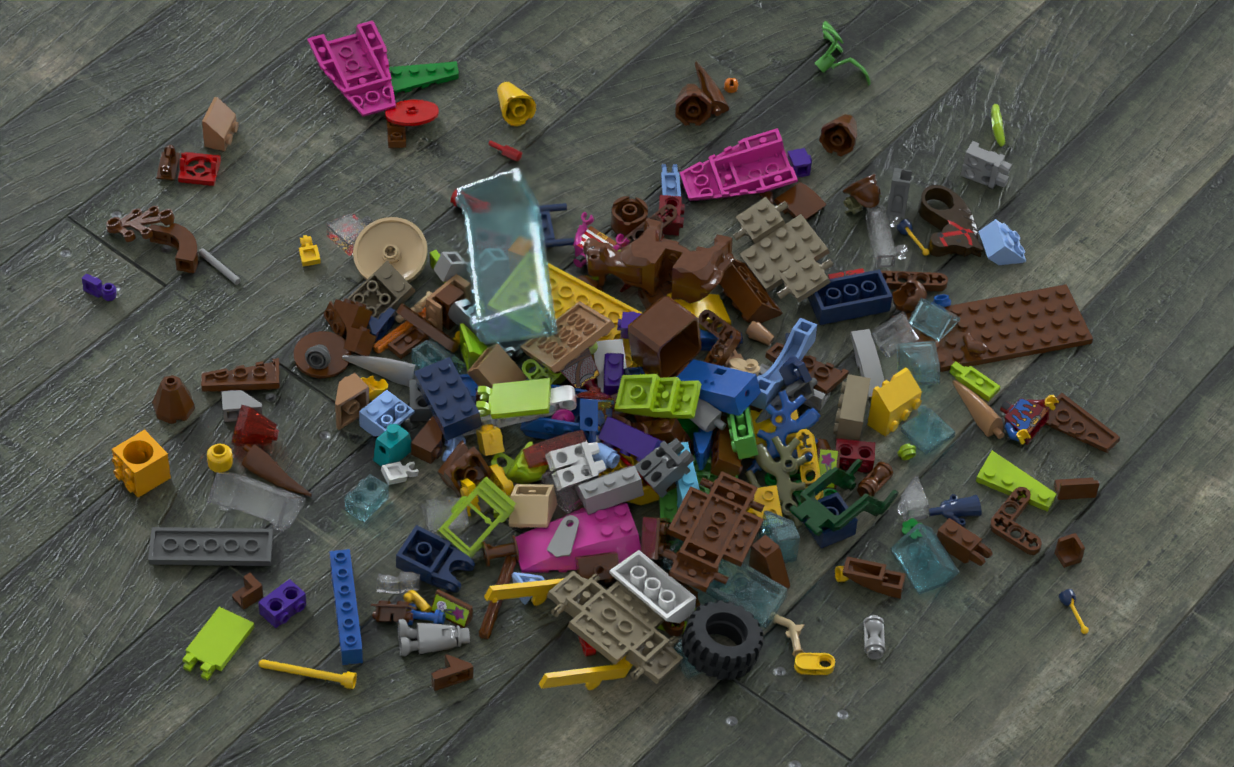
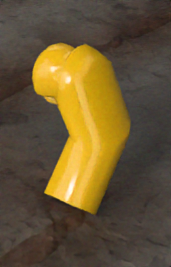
M408 590V593L404 594V601L413 602L421 612H431L432 607L416 591Z

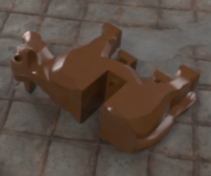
M647 218L642 235L623 247L622 250L617 251L610 243L598 242L595 238H588L584 241L583 253L586 256L588 274L593 277H599V286L604 287L607 276L613 274L621 278L624 283L635 288L645 289L654 295L663 280L672 281L671 298L673 300L682 299L691 304L708 296L721 282L724 272L733 264L732 237L717 234L714 238V246L710 248L698 246L696 251H690L687 247L679 245L677 241L664 238L661 240L662 222Z

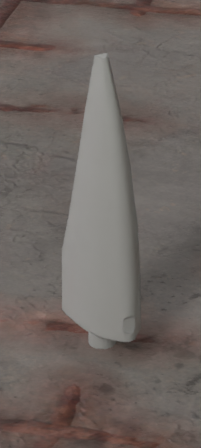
M343 355L342 359L376 373L394 383L409 387V379H416L414 371L418 370V366L415 364L373 356Z
M698 399L695 418H689L705 432H709L716 427L724 430L727 425L720 420L721 411L708 402Z

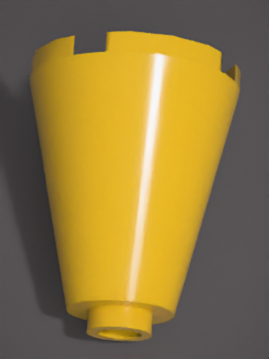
M503 82L498 86L497 94L503 119L508 124L513 126L526 124L525 121L534 117L536 103L530 95L510 82Z

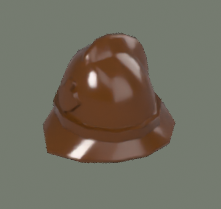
M876 174L858 180L843 190L844 194H848L852 198L854 197L859 204L866 208L876 207L880 202L879 197L881 193L875 180Z

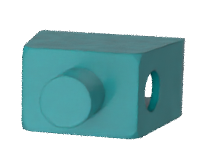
M398 424L388 425L387 430L376 439L373 461L381 467L382 465L401 461L411 452L412 441L410 434Z

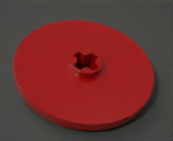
M425 100L400 101L396 103L395 108L385 111L386 119L389 122L402 126L426 124L435 120L439 115L437 105Z

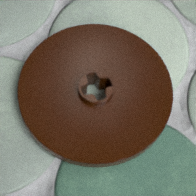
M319 331L310 333L298 341L294 348V361L298 369L308 376L330 378L342 373L348 367L350 362L342 359L343 355H351V352L343 349L346 340L332 332ZM318 344L328 348L331 359L328 367L321 370L312 368L305 360L306 351Z

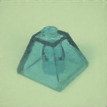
M935 341L897 344V373L906 367L918 385L940 384V364Z

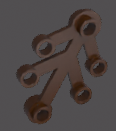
M152 206L144 213H142L141 209L137 208L122 219L119 217L109 219L106 222V229L109 233H120L124 236L126 242H131L136 238L133 230L126 229L129 227L140 232L143 239H149L153 236V232L150 227L143 225L161 222L168 226L174 223L175 216L171 209H165L160 212L158 206Z

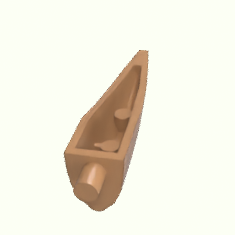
M953 380L952 383L984 434L987 437L995 434L998 439L1003 438L1004 424L998 414L973 391L958 381Z

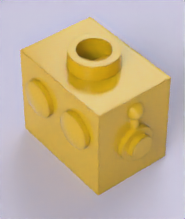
M493 424L481 426L480 429H476L480 453L488 456L505 452L500 428Z

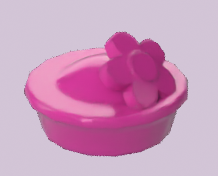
M563 408L556 410L551 419L574 422L575 416L570 410Z

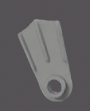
M569 515L563 518L547 547V551L556 558L571 555L579 527V520L576 516ZM569 523H574L571 527L567 526Z

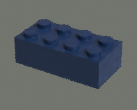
M879 269L829 279V284L808 297L819 325L888 312L891 309L893 296Z
M450 357L414 371L417 386L446 441L482 426L480 413Z

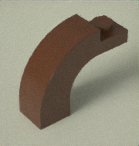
M172 223L169 227L151 224L150 228L153 236L150 238V242L169 245L177 249L178 252L175 257L176 270L195 273L198 266V250L193 234L185 227L176 223Z

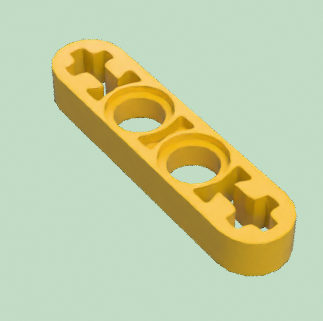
M802 429L795 436L801 442L797 446L798 458L808 452L813 455L810 462L799 466L801 481L805 482L807 488L808 485L810 486L821 475L815 437L809 430ZM805 434L809 437L806 439L807 446L811 448H806L805 443L801 440ZM814 471L816 474L815 479L807 481V473ZM823 490L815 496L817 500L823 498Z

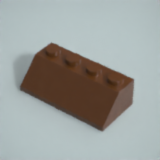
M734 259L733 264L724 272L719 285L724 288L722 290L724 294L733 300V306L742 312V318L748 323L753 321L763 323L781 316L783 312L748 266Z

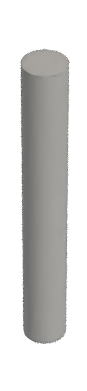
M204 248L199 250L200 256L235 285L240 283L241 279Z

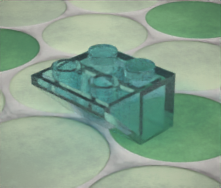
M426 340L412 349V364L417 365L418 370L448 357L451 358L458 372L466 368V364L438 342Z
M768 510L764 511V520L761 525V532H759V539L767 535L779 545L784 563L797 561L800 535L794 522Z

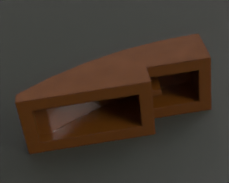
M847 557L842 573L863 587L901 599L906 574L886 570V564Z

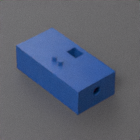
M695 359L677 376L680 381L699 380L702 384L699 399L708 402L719 411L740 416L761 393L756 374Z

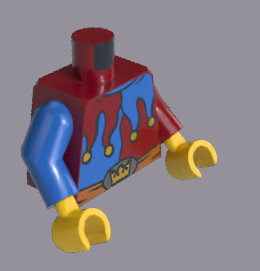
M1049 395L1043 400H1025L1021 398L1015 405L1005 401L1000 411L1006 414L1005 429L1009 438L1028 445L1049 420L1048 408L1051 410L1056 408L1054 403H1059L1054 395Z

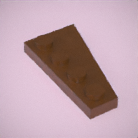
M777 342L766 352L765 358L774 363L784 345ZM810 355L804 356L801 360L805 363L811 378H816L818 382L813 388L824 393L825 396L847 378L849 371L846 369L838 370L834 368L833 364L828 362L823 364L816 361V357Z
M279 358L272 359L271 363L266 364L261 361L256 362L255 366L245 367L241 365L236 366L234 370L230 371L225 368L202 373V392L280 389Z
M1063 393L1056 397L1059 403H1054L1056 408L1054 410L1048 408L1049 420L1045 425L1107 453L1120 441V436Z

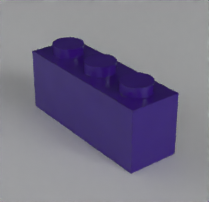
M607 417L598 437L604 441L603 444L612 449L615 446L620 448V453L630 457L631 454L637 456L636 460L639 462L654 449L660 447V444L663 442L612 417Z

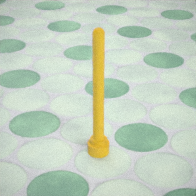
M260 660L258 663L261 668L339 682L348 689H354L357 680V673L349 671L337 674L268 660Z

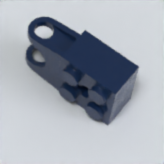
M418 525L414 527L396 554V568L430 585L450 592H459L461 589V583L451 572L454 570L472 571L475 567L474 561L451 545L450 541Z

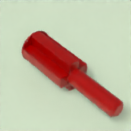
M493 141L488 143L489 146L502 151V155L518 162L522 157L521 151L508 145L504 147Z

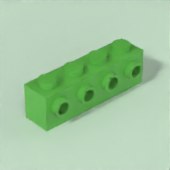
M750 406L740 416L727 413L733 453L737 452L739 459L758 455Z

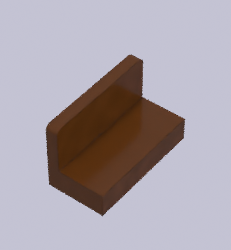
M1093 478L1055 480L1054 487L1057 499L1096 498L1099 481Z

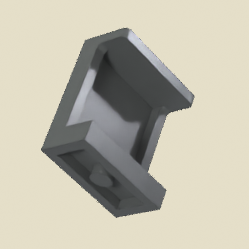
M894 168L886 215L905 217L912 176L911 170Z

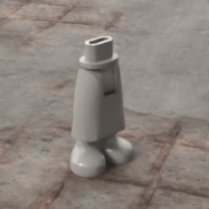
M398 619L400 656H407L411 651L418 650L419 654L460 647L461 644L470 643L469 628H460V626L455 628L453 625L417 623L416 629L408 627L406 620Z

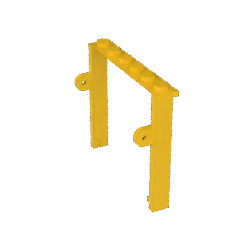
M564 578L494 585L488 588L484 597L486 601L496 603L501 599L533 596L531 601L533 605L537 606L546 600L548 592ZM625 656L616 665L545 673L539 685L543 689L585 683L588 690H593L603 680L625 678L633 665L625 659Z

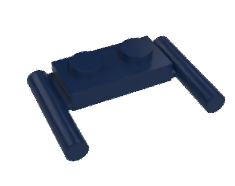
M566 203L530 206L531 220L538 249L574 245V238L555 240L550 212L566 211Z

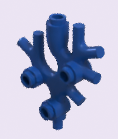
M786 390L778 392L782 402V409L776 410L771 404L765 408L771 415L770 421L776 427V430L773 433H767L759 429L756 436L767 442L766 447L772 459L780 457L771 440L773 437L779 436L782 444L787 446L785 440L789 434L797 433L802 429L808 430L819 421L818 418L821 415L814 408L808 409L796 420L791 418V414L806 401L802 394L791 402L788 399ZM777 416H780L782 419L780 423H777L775 420ZM797 449L792 453L794 459L798 458ZM810 452L804 455L809 462L813 458ZM754 458L753 464L746 471L752 470L755 473L757 470L761 471L762 469Z

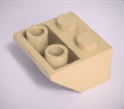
M516 484L510 496L516 505L514 506V511L509 516V527L548 528L557 506L554 485Z

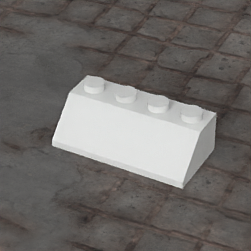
M640 550L609 572L668 622L681 623L695 611L696 597L675 579L668 576L669 574Z

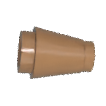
M753 321L746 330L749 338L768 346L775 338L760 322L756 323Z

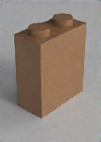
M499 344L487 347L467 372L478 386H487L489 388H493V384L525 381L527 378Z

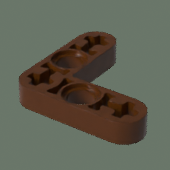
M704 310L699 315V323L719 339L703 362L724 366L739 344L741 333L716 313ZM708 317L713 320L712 323L708 322ZM723 324L722 330L717 332L718 325ZM723 348V355L718 357L719 350Z
M1018 487L992 517L990 528L993 533L1025 553L1036 555L1041 550V539L1015 523V520L1027 507L1031 498L1029 489ZM1018 495H1019V496L1025 495V498L1022 497V498L1019 500V504L1016 503V502L1018 501ZM1008 507H1013L1016 510V512L1014 514H1008L1006 513L1005 509ZM1000 522L1003 523V526H1002V525H1000L999 527L996 526V523H997V524H999ZM1013 531H1018L1021 533V537L1013 538L1010 534ZM1036 543V546L1029 547V544Z

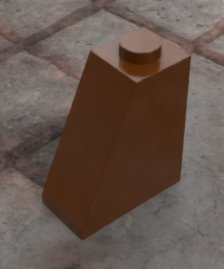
M764 535L751 545L748 571L751 578L775 598H778L791 585L780 546L767 535Z

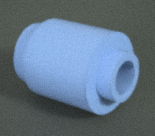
M601 442L598 443L600 453L592 455L594 462L603 460L606 468H615L619 463L620 455L617 454L616 450Z

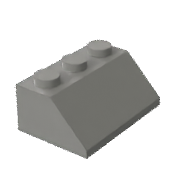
M628 466L574 485L588 515L600 509L603 510L644 495L642 480L635 466Z

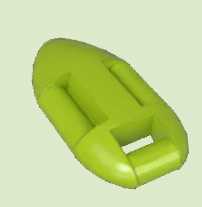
M994 104L991 108L993 133L998 145L1002 147L1005 144L1003 121L999 105Z

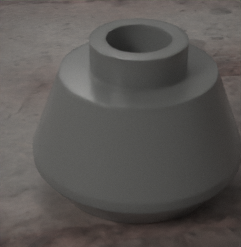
M318 344L306 351L305 360L314 369H325L330 364V352L327 347Z

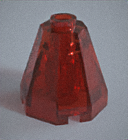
M241 404L231 445H271L273 440L277 441L279 430L276 429L277 424L251 407Z

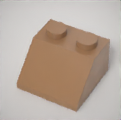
M214 97L202 120L204 147L225 151L227 146L231 144L233 134L237 132L239 123L236 121V114L217 97Z
M355 373L344 377L338 385L335 401L336 428L338 430L358 419L359 411L369 404V386Z

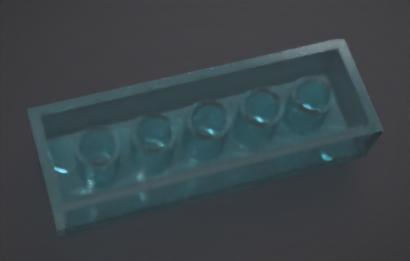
M677 538L669 550L677 553L684 541ZM664 557L662 560L663 568L670 572L673 561ZM722 559L718 567V573L729 577L726 585L714 580L709 585L706 594L718 601H723V603H728L729 601L738 607L741 605L745 608V611H750L754 615L753 618L758 620L761 627L767 629L788 596L787 588L745 563L739 567Z

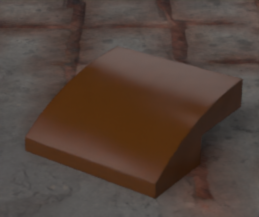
M799 182L774 200L777 205L786 201L789 207L783 210V213L789 212L793 219L801 214L807 220L827 205L811 188L802 182Z

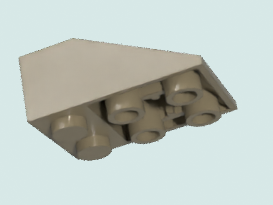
M386 261L347 299L355 303L357 301L367 305L366 309L372 311L371 316L379 319V316L385 313L389 307L397 309L416 290Z

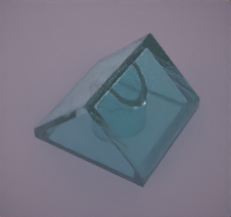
M921 298L908 324L940 341L960 321V317L930 299Z

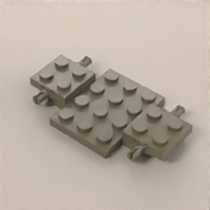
M765 197L736 216L741 229L732 235L736 241L746 235L753 242L754 245L741 252L740 256L767 293L784 283L785 288L776 293L780 300L786 295L791 294L798 302H801L830 283L825 270L833 266V262L830 258L821 265L816 262L830 252L801 214L785 224L780 212L789 207L786 201L775 206Z
M572 571L548 592L547 597L557 604L551 610L552 615L555 614V617H558L563 611L571 615L574 619L569 622L568 628L616 665L626 656L625 659L636 667L630 674L631 678L634 677V680H637L644 674L658 684L682 662L683 657L673 648L679 642L678 638L675 639L676 636H672L668 639L656 630L664 622V619L619 581L606 590L597 583L600 581V577L597 574L586 579Z

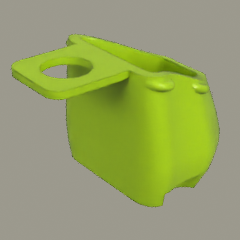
M528 442L515 459L501 452L495 454L491 461V465L497 464V458H504L507 466L502 468L506 478L519 484H530L540 481L545 477V471L549 469L545 453L542 449L535 447L532 442Z

